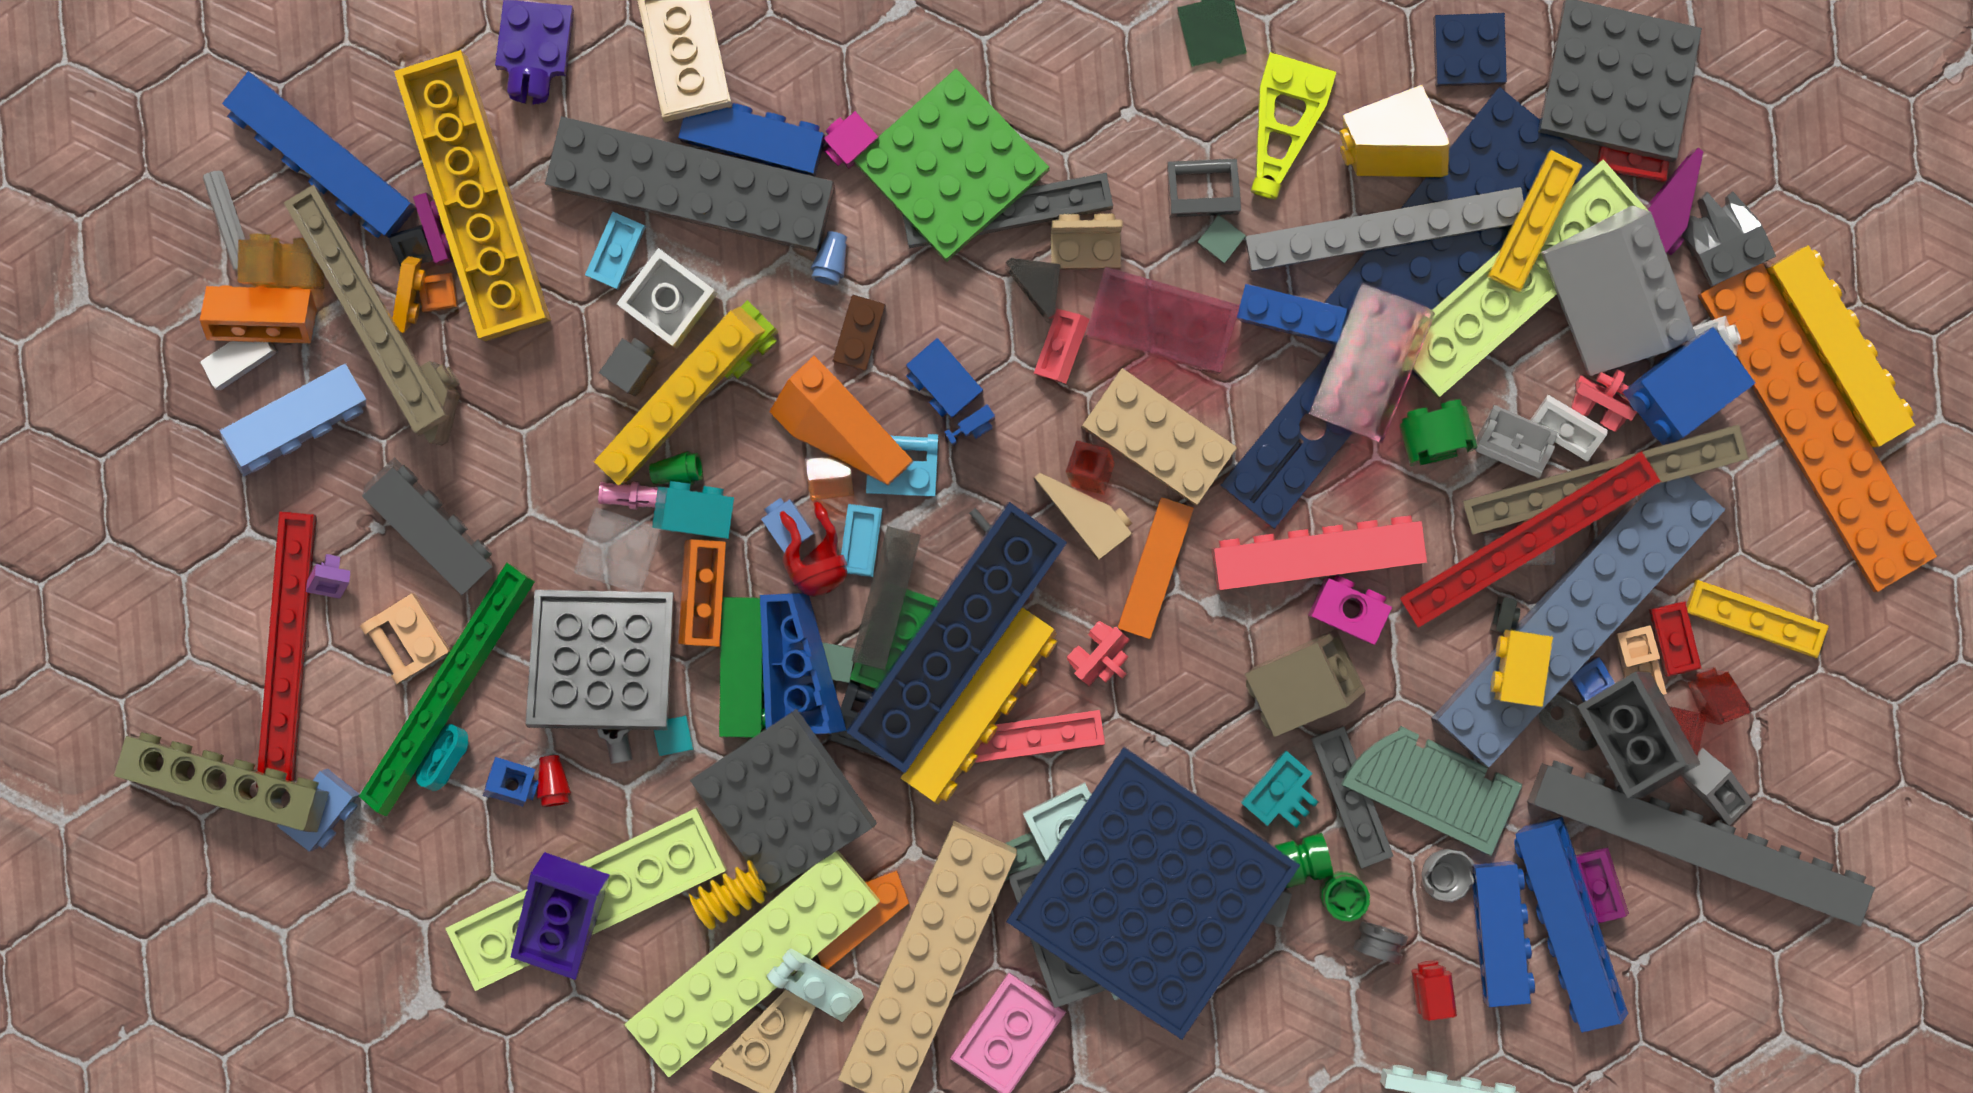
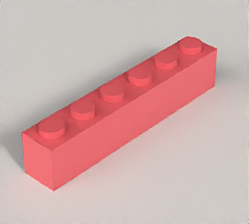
M1409 515L1391 518V525L1378 526L1377 520L1357 522L1356 530L1343 531L1342 524L1322 527L1323 534L1309 536L1308 529L1289 531L1288 539L1275 540L1274 534L1253 536L1254 543L1240 545L1239 538L1219 541L1220 548L1212 549L1217 590L1427 563L1422 521L1412 522V516Z

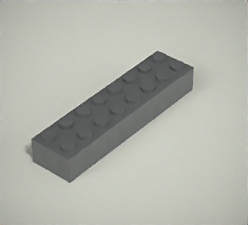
M562 116L545 185L551 190L818 253L821 248L835 189L834 182Z

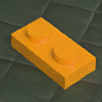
M410 256L401 263L392 317L402 333H405L411 326V323L416 324L420 304L415 303L417 290H422L425 280V270L420 269L422 259Z

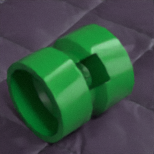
M1322 833L1303 838L1301 845H1298L1293 840L1274 845V847L1300 864V867L1287 884L1286 889L1305 884L1308 876L1314 881L1334 876L1329 851Z
M1347 871L1334 872V876L1325 878L1320 887L1322 905L1334 918L1341 921L1359 919L1366 913L1370 905V894L1366 885L1354 874Z

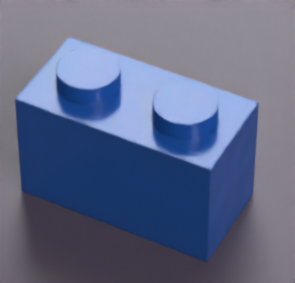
M938 338L906 364V367L911 371L906 377L918 391L925 387L933 397L929 403L941 417L948 414L953 419L983 393V389Z

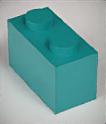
M670 481L669 488L658 487L652 528L729 538L734 497L723 496L724 489L703 486L702 493L690 491L691 484Z

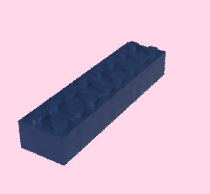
M1007 502L848 727L847 733L906 773L1067 542L1014 504Z

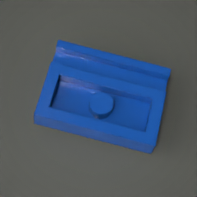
M987 404L959 422L958 426L960 429L953 433L948 429L945 431V435L952 446L957 444L955 438L962 434L966 438L972 434L977 439L993 428L990 422L995 420V415Z

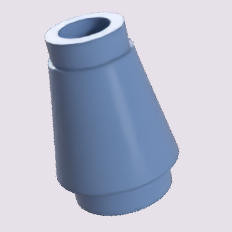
M827 232V236L811 266L813 271L812 279L823 284L836 286L839 284L840 279L844 278L847 236L838 232Z

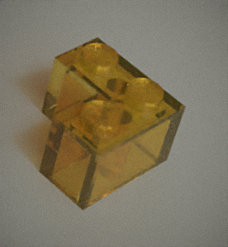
M250 234L249 240H238L239 283L250 287L324 289V273L304 238H293V244H281L279 238H272L270 234Z

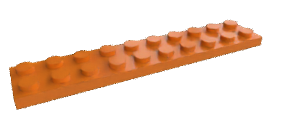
M1761 263L1698 294V298L1712 320L1726 316L1729 325H1736L1742 344L1737 345L1736 357L1756 382L1751 387L1873 592L1884 589L1936 558L1937 555L1764 264Z

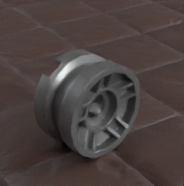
M1361 922L1359 930L1362 934L1360 939L1355 941L1353 948L1366 955L1400 964L1403 956L1400 953L1401 947L1406 945L1408 936L1383 926Z

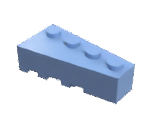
M343 364L221 429L222 441L241 474L245 477L267 466L270 461L280 455H287L302 446L301 443L309 438L314 437L316 439L333 429L332 425L344 419L347 422L358 417L364 412L362 407L366 406V398L347 365Z

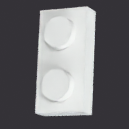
M1550 395L1546 396L1530 419L1535 423L1558 432L1555 443L1587 462L1604 440L1608 431Z

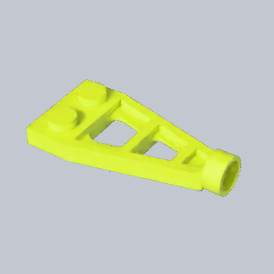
M1270 52L1259 86L1256 173L1251 188L1252 193L1269 199L1278 198L1283 178L1327 106L1336 76L1335 71ZM1281 94L1305 102L1306 110L1300 121L1294 126L1290 127L1280 124L1275 119V99ZM1272 131L1290 136L1292 139L1287 154L1283 159L1270 157L1267 154L1269 134ZM1271 176L1274 181L1262 177Z

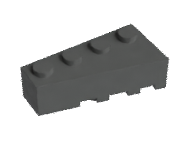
M395 457L364 486L362 497L461 595L492 568V560L489 558L492 552L479 539L474 542L466 533L468 529L464 523L454 514L450 516L441 507L443 503L430 490L426 491L418 482L415 474L408 467L402 465Z

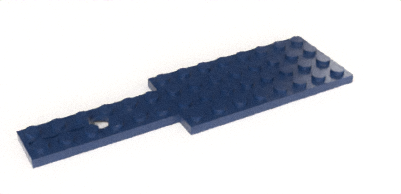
M1499 87L1449 148L1448 175L1444 177H1425L1401 208L1519 187L1522 189L1523 200L1525 201L1550 150L1583 165L1574 184L1596 165L1562 137L1539 133L1540 119ZM1512 226L1364 252L1324 302L1347 308L1351 313L1348 322L1350 326L1346 330L1342 347L1333 345L1220 486L1271 528L1275 529L1404 369L1429 388L1392 345L1501 249ZM1308 413H1317L1326 422V431L1317 440H1309L1300 432V421ZM1299 439L1303 441L1301 445L1297 442Z

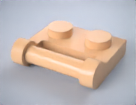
M411 593L360 625L364 634L370 635L394 673L391 677L396 685L451 651L415 593ZM387 622L391 624L414 662L407 666L404 665L383 632L382 625Z

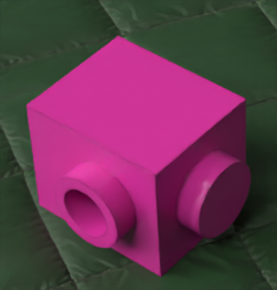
M854 111L845 120L841 117L838 118L826 129L825 132L828 135L824 140L828 148L825 150V153L837 166L844 163L850 169L854 165V160L878 140L879 137Z

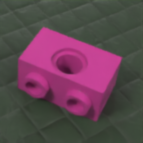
M1336 575L1334 580L1325 578L1308 616L1375 645L1392 609L1391 606L1384 603L1387 597L1370 589H1367L1365 594L1353 589L1354 582L1339 575ZM1350 598L1356 599L1360 605L1358 615L1353 618H1348L1343 613V604Z

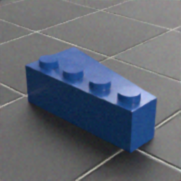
M803 593L760 595L765 727L768 728L797 708L814 734L846 731L810 597Z

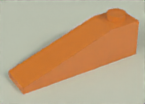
M815 356L809 359L788 379L769 411L794 438L820 449L823 453L851 465L853 468L888 486L914 462Z

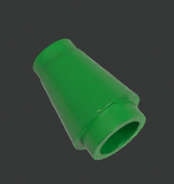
M685 451L656 463H650L649 473L653 484H670V481L694 485L695 481L702 480L703 467L698 453L691 454L690 451Z

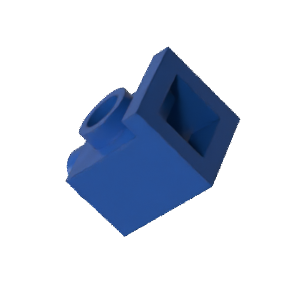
M495 757L482 796L492 797L523 807L526 799L533 801L538 786V780L533 779L536 769ZM514 780L518 788L515 791L508 790L505 787V782Z

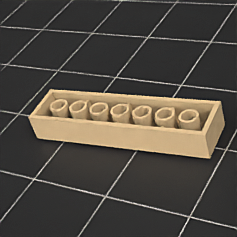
M953 821L841 1069L839 1081L866 1093H909L1017 855L1016 848Z

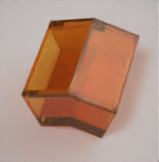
M835 457L806 460L811 501L854 496L851 465Z

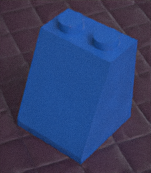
M1711 327L1671 351L1626 388L1623 394L1629 400L1631 407L1638 412L1648 425L1652 435L1662 445H1666L1684 438L1756 382L1716 329Z

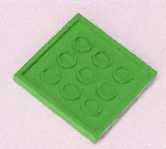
M957 69L953 70L885 130L878 140L854 160V164L946 262L1050 171L1049 166Z

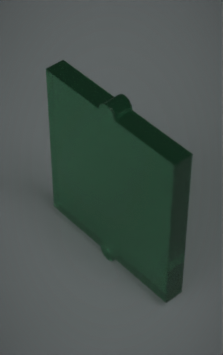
M1201 0V2L1177 7L1191 67L1211 62L1220 64L1223 59L1247 54L1234 0Z

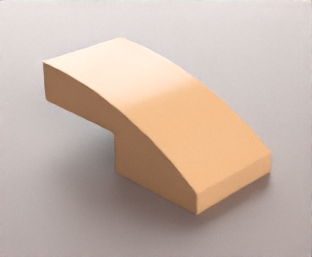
M1651 625L1616 634L1624 678L1635 671L1650 672L1662 695L1667 694L1658 663L1660 656Z

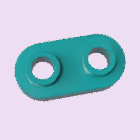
M453 724L442 728L417 768L416 781L419 786L431 791H437L447 784L450 775L468 749V734L464 729Z

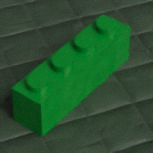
M722 597L719 737H754L766 729L760 597Z

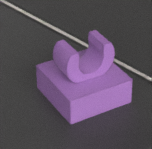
M326 554L325 563L322 562L321 565H315L307 580L306 592L341 598L349 584L350 571L339 569V556Z

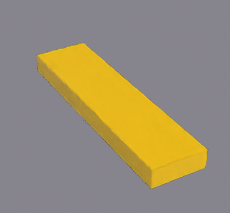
M1550 150L1490 269L1488 278L1516 292L1521 291L1583 165L1555 151Z
M1695 580L1686 605L1690 615L1813 658H1818L1829 627L1823 623L1700 580Z

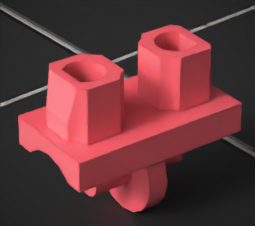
M1617 370L1612 377L1600 372L1596 381L1605 385L1606 388L1580 374L1575 383L1576 393L1571 404L1573 410L1588 416L1596 403L1606 407L1605 412L1600 418V423L1614 432H1617L1626 419L1632 421L1637 413L1631 407L1628 399L1616 393L1624 395L1623 391L1629 387L1622 383L1625 376L1624 372Z
M1098 621L1088 634L1099 644L1092 654L1089 655L1083 648L1077 646L1067 656V660L1076 670L1074 674L1088 686L1098 676L1106 683L1114 673L1122 679L1127 675L1120 666L1127 660L1128 656L1121 650L1130 639L1117 627L1112 629L1110 626Z

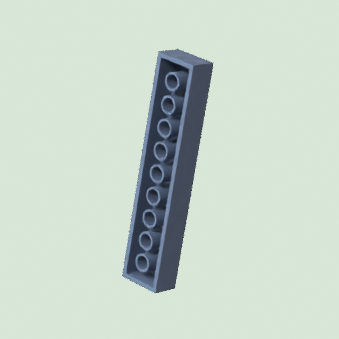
M1689 476L1656 484L1634 497L1521 619L1516 628L1511 630L1553 637L1543 707L1494 699L1495 692H1491V679L1493 672L1499 671L1501 658L1496 657L1495 648L1432 716V719L1482 765L1490 767L1725 509Z

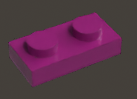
M426 192L413 196L434 263L443 266L454 262L435 200Z
M1608 847L1576 855L1598 923L1627 917L1629 911Z

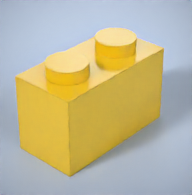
M1505 630L1504 636H1499L1496 645V657H1501L1499 671H1494L1491 679V692H1495L1494 699L1543 707L1553 637Z

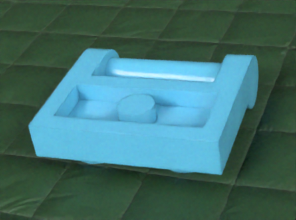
M928 434V437L891 436L903 450L927 451V461H914L889 486L867 475L866 493L936 497L938 434Z

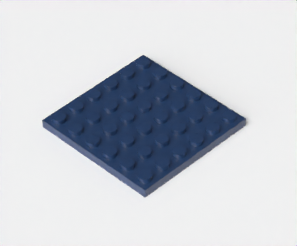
M1123 746L1006 922L1182 1040L1296 873L1300 864Z

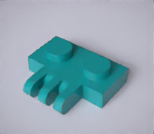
M1285 750L1240 803L1267 826L1280 813L1297 828L1301 822L1297 817L1291 815L1294 809L1306 818L1310 812L1300 802L1305 798L1308 804L1315 807L1319 801L1302 787L1313 773Z

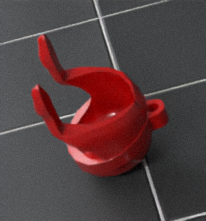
M814 502L816 517L825 528L826 536L802 562L799 555L801 535L795 520L785 511L780 512V519L789 531L792 539L783 555V564L794 586H797L803 594L817 597L830 593L847 578V562L844 555H838L837 553L838 535L828 517L827 510L821 503Z

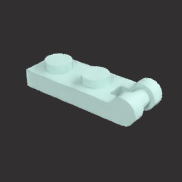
M788 949L782 957L783 962L780 966L773 967L767 974L770 982L776 987L787 989L841 1022L846 1019L864 998L860 988L794 949ZM796 970L797 972L792 976L791 973Z

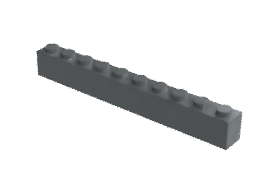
M1553 760L1552 766L1541 763L1527 802L1861 927L1875 887L1864 883L1866 876L1847 869L1843 876L1832 871L1834 864L1813 857L1812 863H1808L1799 859L1801 855L1799 851L1783 845L1780 846L1779 851L1767 847L1769 840L1748 833L1746 839L1734 835L1735 827L1716 821L1714 827L1701 823L1704 816L1683 809L1681 815L1669 811L1670 803L1652 796L1649 803L1637 798H1627L1620 785H1618L1617 790L1605 787L1606 779L1587 772L1584 778L1571 774L1573 767Z

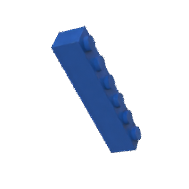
M249 71L222 103L230 110L227 117L243 129L247 125L257 132L254 138L271 151L275 146L284 154L281 160L297 173L301 168L311 176L308 180L311 185H315L324 195L328 190L338 198L335 204L349 216H352L355 212L365 220L362 226L376 238H379L381 234L389 238L391 234L397 233L415 211L416 206Z
M1563 816L1524 826L1515 834V850L1519 858L1524 859L1527 868L1525 873L1526 883L1530 891L1535 892L1538 901L1536 906L1537 916L1541 924L1546 925L1549 934L1547 938L1548 949L1552 957L1557 958L1560 967L1558 971L1559 981L1563 990L1568 991L1571 1000L1569 1010L1572 1020L1579 1024L1581 1033L1621 1024L1627 1017L1628 1011Z

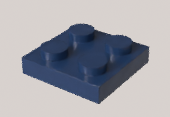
M1505 13L1435 15L1433 17L1435 86L1496 85L1507 82Z

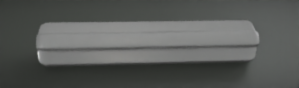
M211 171L203 175V181L232 267L235 271L249 269L253 266V261L223 172Z

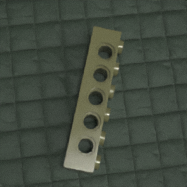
M141 732L139 738L125 737L115 770V777L301 831L318 832L329 792L317 789L319 784L317 781L298 777L296 783L286 780L287 773L271 768H266L265 773L254 770L256 765L254 763L235 759L234 763L230 764L223 762V754L203 750L202 755L191 752L193 747L191 745L172 741L171 746L160 743V736ZM162 755L164 762L162 768L158 771L156 761ZM193 763L195 767V774L191 779H189L187 776L188 767ZM224 772L227 781L225 786L221 789L219 787L218 780L220 775ZM256 781L258 793L252 798L250 787ZM288 791L290 802L284 807L281 798L283 793Z

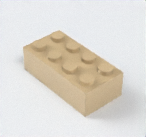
M1123 368L1081 426V428L1194 506L1198 505L1237 448Z

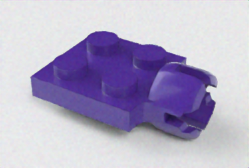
M503 0L495 66L497 70H504L509 73L507 92L510 99L526 104L528 94V96L533 97L532 104H543L548 100L552 78L555 76H566L574 14L573 6Z

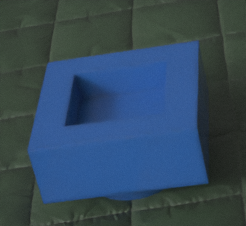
M1595 657L1585 663L1570 679L1583 702L1615 684L1600 657Z

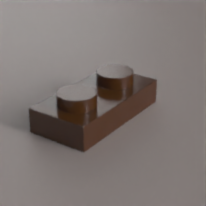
M852 294L832 360L833 362L864 371L867 370L886 304Z

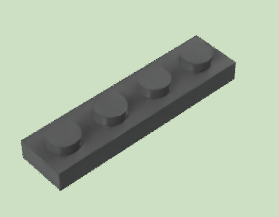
M1340 726L1310 738L1359 867L1362 869L1393 857L1394 855L1372 799L1341 785L1345 775L1357 760L1345 727Z

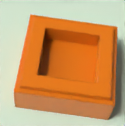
M453 273L425 276L423 288L419 291L422 312L459 308Z

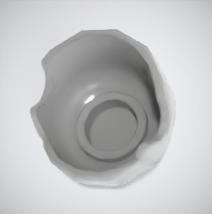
M1443 849L1432 853L1425 860L1422 867L1421 875L1425 891L1429 896L1442 902L1452 903L1463 898L1475 882L1472 867L1475 865L1473 860L1463 851Z

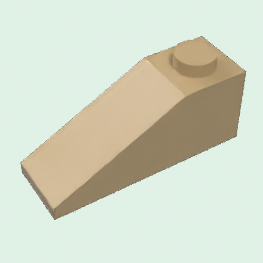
M1039 473L1034 477L1097 559L1102 558L1132 534L1128 529L1132 522L1121 508L1114 511L1111 506L1044 474Z

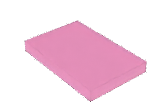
M1008 972L950 1056V1059L999 1093H1011L1065 1015L1066 1010L1060 1006L1054 1008L1053 1002Z

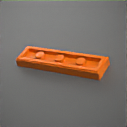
M1160 497L1117 626L1118 629L1148 639L1151 638L1194 510L1193 507Z

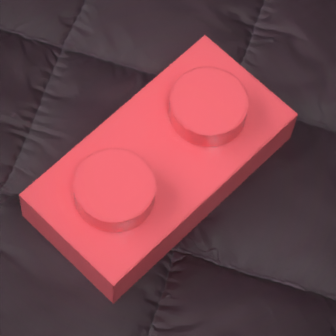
M1057 308L1034 374L1066 384L1090 319L1083 315Z

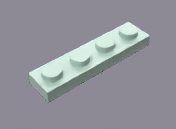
M1393 1065L1392 1070L1383 1068L1380 1081L1385 1088L1411 1093H1519L1516 1092L1515 1086L1505 1083H1495V1088L1482 1086L1481 1080L1470 1077H1461V1082L1448 1080L1447 1074L1436 1071H1427L1426 1076L1413 1074V1068L1402 1065Z

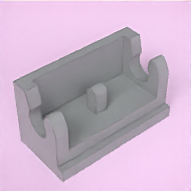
M1493 405L1478 434V448L1475 451L1540 478L1554 451L1555 446L1553 444L1558 432Z

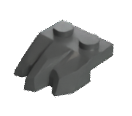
M1733 191L1725 197V206L1722 208L1708 192H1705L1697 200L1702 217L1697 218L1690 215L1687 228L1682 233V236L1691 256H1696L1710 287L1776 257L1762 224Z

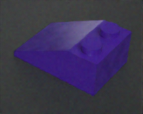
M544 852L530 873L510 957L576 980L604 900L610 875Z

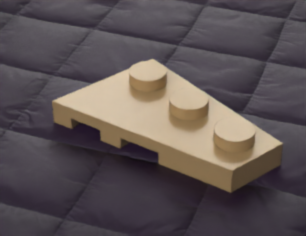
M785 989L709 1069L759 1093H775L816 1006Z

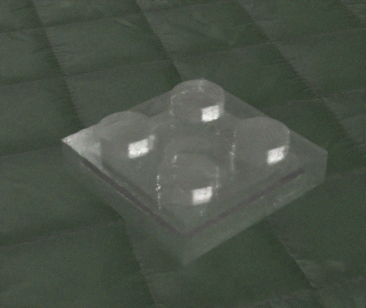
M595 507L574 573L628 591L642 592L662 529L652 528L650 524Z

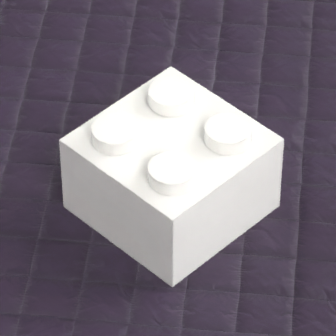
M658 248L617 302V305L677 349L718 293Z

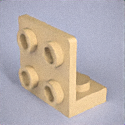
M1078 214L1059 215L1058 221H1052L1051 270L1120 269V233L1123 228V220H1115V214H1095L1093 220H1080V215Z

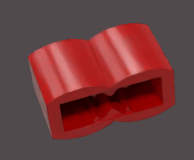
M1438 961L1417 963L1418 968L1411 970L1417 1013L1422 1015V1019L1429 1021L1456 1017L1457 1010L1452 973L1446 971V967L1439 965Z

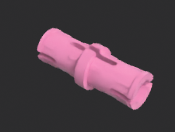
M600 482L598 502L599 504L629 506L630 509L635 510L638 507L655 508L658 487L641 486L639 482H632L631 485L621 484L619 486L613 483Z

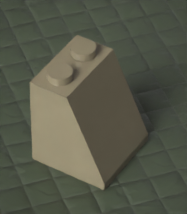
M1337 629L1259 664L1245 673L1248 692L1253 698L1257 699L1262 710L1261 719L1265 727L1269 730L1271 729L1274 737L1348 707L1365 692L1364 686Z

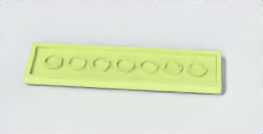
M1604 160L1600 161L1572 186L1520 292H1516L1487 277L1499 253L1498 251L1392 345L1393 348L1437 398L1442 396L1557 294L1541 254L1542 251L1632 205L1647 210L1646 207Z
M694 808L580 863L583 866L610 875L592 935L727 870L698 808ZM527 889L445 928L475 991L531 965L510 957Z
M837 850L808 869L624 1025L664 1073L670 1077L777 988L770 982L767 974L773 967L780 966L783 962L782 957L788 949H794L807 958L812 959L877 905L880 899Z

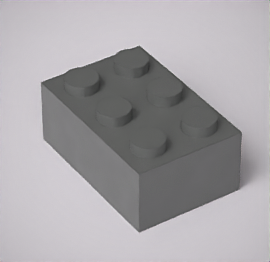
M1635 671L1578 705L1581 714L1627 798H1643L1701 764L1650 672Z

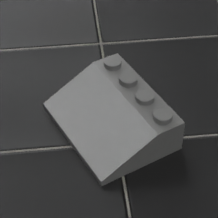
M1632 205L1541 252L1589 376L1667 352L1696 337L1651 212Z

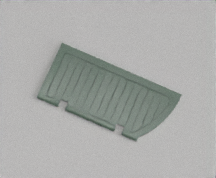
M1402 726L1399 727L1398 731L1383 737L1365 750L1345 775L1341 783L1342 786L1492 856L1522 788L1521 783L1498 772L1495 773L1492 781L1484 778L1488 767L1429 739L1426 741L1424 748L1417 746L1416 742L1419 734Z

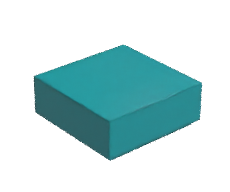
M687 715L668 719V730H654L659 756L694 749Z

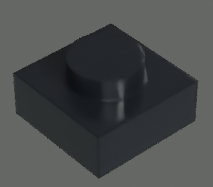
M422 225L391 234L389 237L400 267L401 263L408 256L422 259L421 264L433 261Z

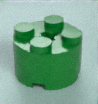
M1461 399L1445 402L1440 405L1441 409L1429 413L1426 407L1412 410L1407 413V417L1402 419L1399 428L1410 466H1414L1418 461L1421 466L1457 457V449L1466 447L1468 453L1478 448L1467 407L1462 406Z

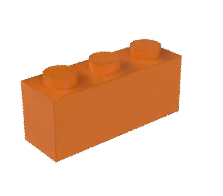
M206 286L200 323L206 340L311 343L317 308L311 289L299 287Z
M685 540L678 644L719 647L726 542Z

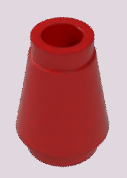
M560 755L540 757L537 799H541V806L553 807L568 804V795L572 793L562 763L560 762Z

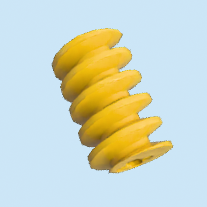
M751 860L747 861V873H744L737 866L735 867V879L730 878L724 873L722 874L724 885L720 886L716 881L711 880V892L708 893L702 886H699L698 899L689 894L699 919L708 929L712 930L716 927L715 917L722 923L727 922V910L735 917L740 915L739 904L745 909L750 910L753 907L752 898L760 904L765 901L764 891L767 892L766 886L759 879V873Z

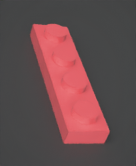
M1100 710L996 724L998 729L992 739L987 744L982 742L975 751V754L978 755L975 763L1103 746L1105 741Z

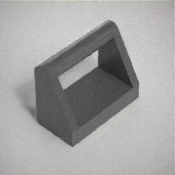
M1237 159L1167 162L1169 218L1238 215L1240 213L1241 197ZM1230 173V197L1178 199L1176 175Z

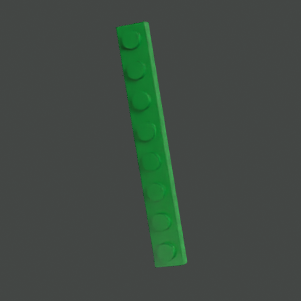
M506 562L360 793L359 797L377 813L384 816L389 814L535 583L533 579L517 567Z

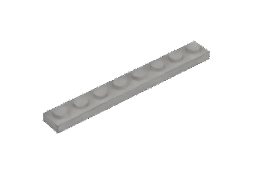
M1521 187L1246 236L1245 241L1250 269L1253 272L1512 226L1524 203Z

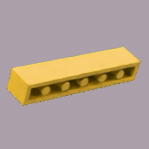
M1809 245L1769 266L1766 270L1872 448L1880 447L1915 426L1911 418L1913 417V411L1904 399L1898 397L1894 390L1896 383L1888 370H1882L1876 359L1878 353L1875 346L1870 340H1865L1858 329L1860 322L1852 310H1847L1841 301L1842 292L1838 284L1832 279L1829 280L1822 269L1825 267L1822 257L1816 250H1811Z
M738 307L730 310L593 462L618 486L631 480L764 334L765 330L743 308Z
M1022 607L906 773H903L900 778L936 804H939L942 799L947 802L958 786L954 781L963 770L967 773L977 760L978 755L975 754V751L982 742L987 744L996 733L998 727L994 725L1002 713L1007 715L1016 704L1018 698L1014 695L1020 686L1024 685L1027 687L1038 671L1034 667L1041 656L1047 658L1057 644V640L1054 639L1057 635L1055 629Z

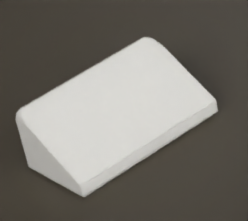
M230 341L200 362L213 387L216 390H222L278 353L272 342Z

